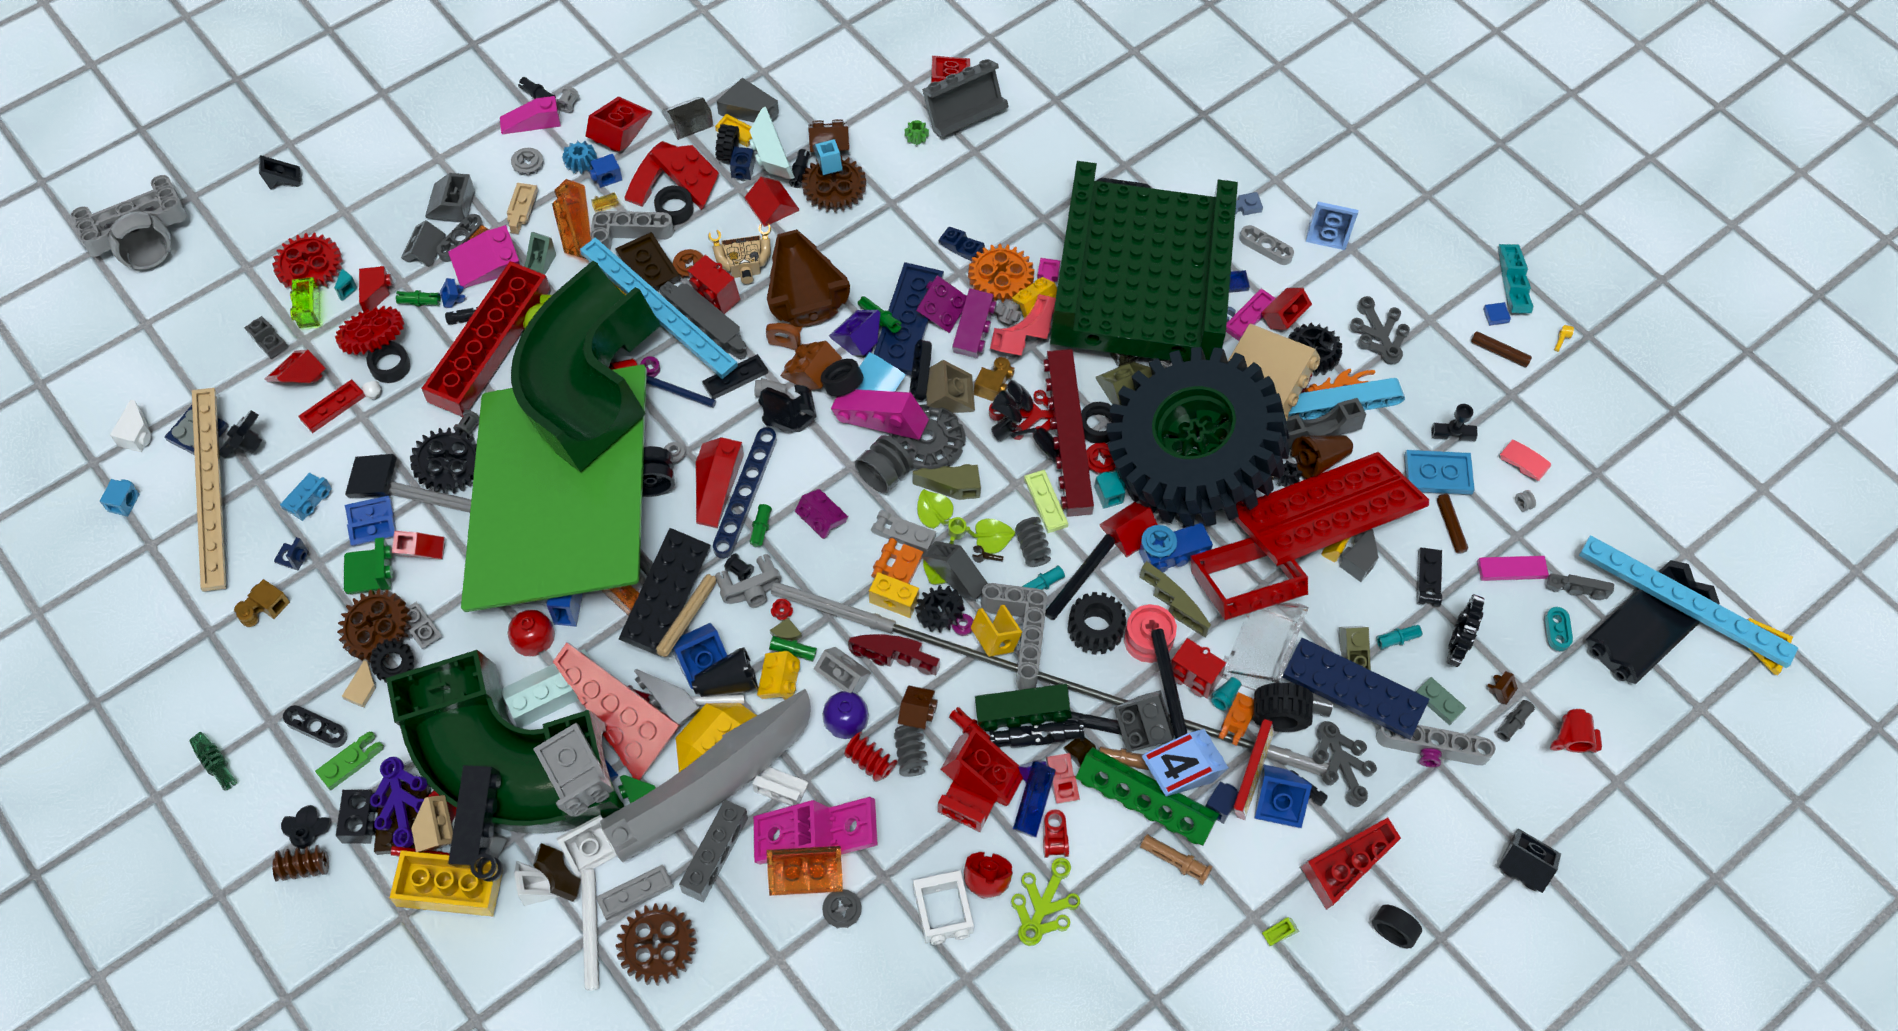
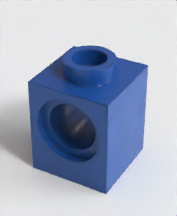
M613 153L590 161L592 170H589L593 182L597 181L600 188L622 181L620 167Z

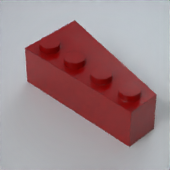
M1387 817L1311 859L1301 868L1327 910L1366 874L1401 837Z

